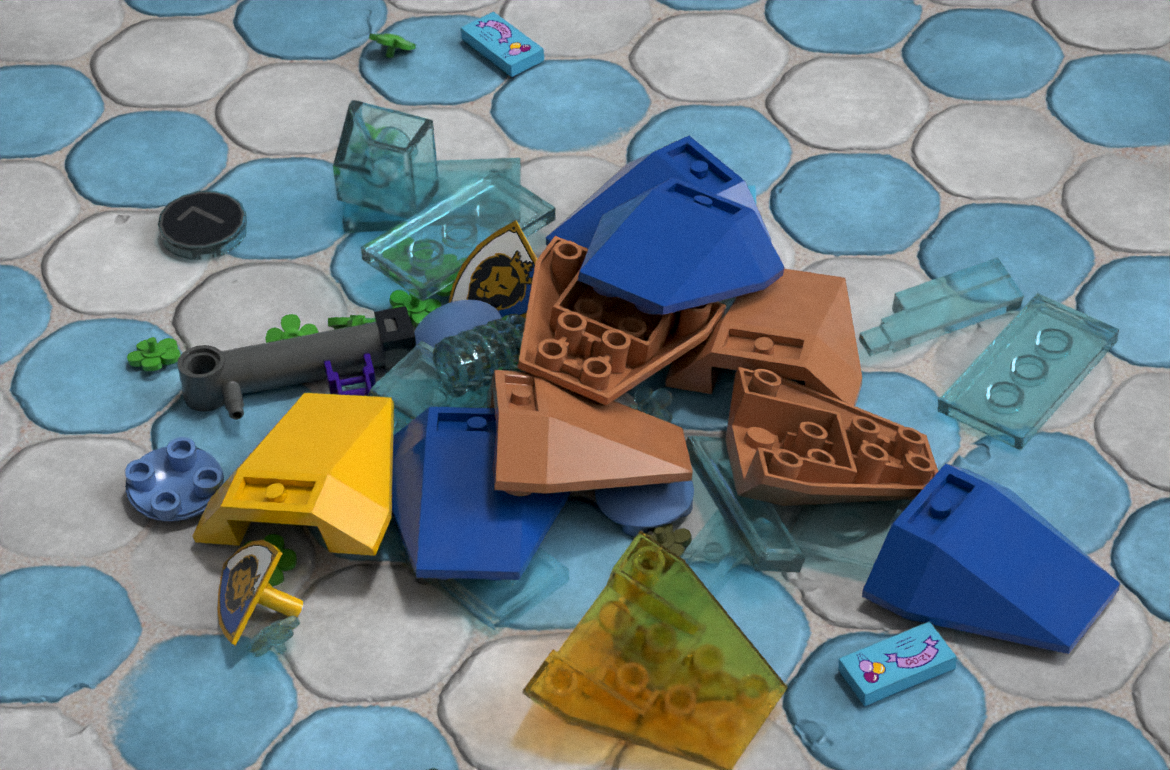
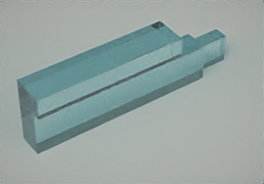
M997 257L896 292L892 305L894 314L882 318L880 326L860 332L859 341L869 357L890 349L895 353L1021 308L1024 295Z

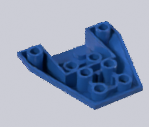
M686 136L623 166L546 237V245L548 246L554 236L589 249L603 214L672 177L754 209L770 240L771 236L745 180L691 136Z
M672 177L602 215L577 280L592 286L594 291L600 295L619 297L629 301L644 313L665 315L764 290L783 276L785 267L754 209Z
M428 407L393 436L392 518L417 578H437L441 580L451 578L487 579L492 581L520 580L572 492L531 493L527 496H514L505 491L495 490L493 477V459L497 432L495 408Z
M945 463L892 523L864 585L862 597L905 619L923 623L930 621L932 625L1069 654L1119 591L1120 583L1011 489L968 469Z

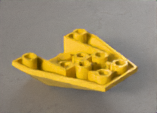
M304 393L210 498L192 535L196 543L240 546L250 522L318 526L330 553L376 556L392 518L394 403L392 398Z

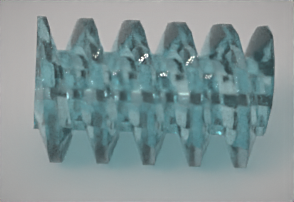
M508 314L501 319L491 320L485 325H478L471 330L461 331L455 336L445 337L437 343L433 350V361L437 376L445 391L452 397H462L467 391H478L482 385L490 386L494 370L524 372L517 367L525 319L518 314Z

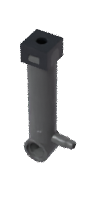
M402 306L374 312L375 322L221 351L209 345L189 348L178 359V371L184 401L191 409L201 412L213 411L225 404L230 418L238 420L244 415L242 395L327 379L324 369V361L330 360L333 372H337L339 376L362 372L363 367H365L363 354L370 353L373 368H384L387 377L419 371L416 339L407 307Z

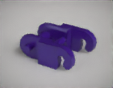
M370 353L363 354L365 366L362 369L363 376L340 380L337 372H333L330 360L324 361L325 375L330 394L373 396L378 394ZM364 383V388L342 390L343 386Z

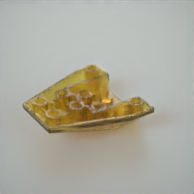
M640 531L612 568L607 585L558 652L554 649L550 652L525 686L522 694L566 724L718 770H732L788 687L685 560Z

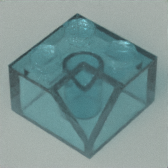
M352 100L348 106L333 163L337 200L417 221L440 189L433 120Z

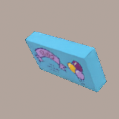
M494 11L461 27L462 40L510 77H514L545 61L544 49Z
M929 621L839 658L838 671L862 704L867 706L956 669L957 656Z

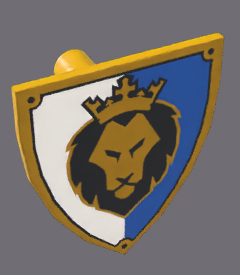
M517 220L497 230L476 246L460 268L452 285L449 303L459 300L486 302L497 309L503 323L520 321L526 318L537 257Z
M258 540L248 543L238 549L223 564L217 610L219 625L223 634L233 645L237 644L257 603L293 619L299 616L303 607V600L275 589L268 583L283 553L275 545L267 541Z

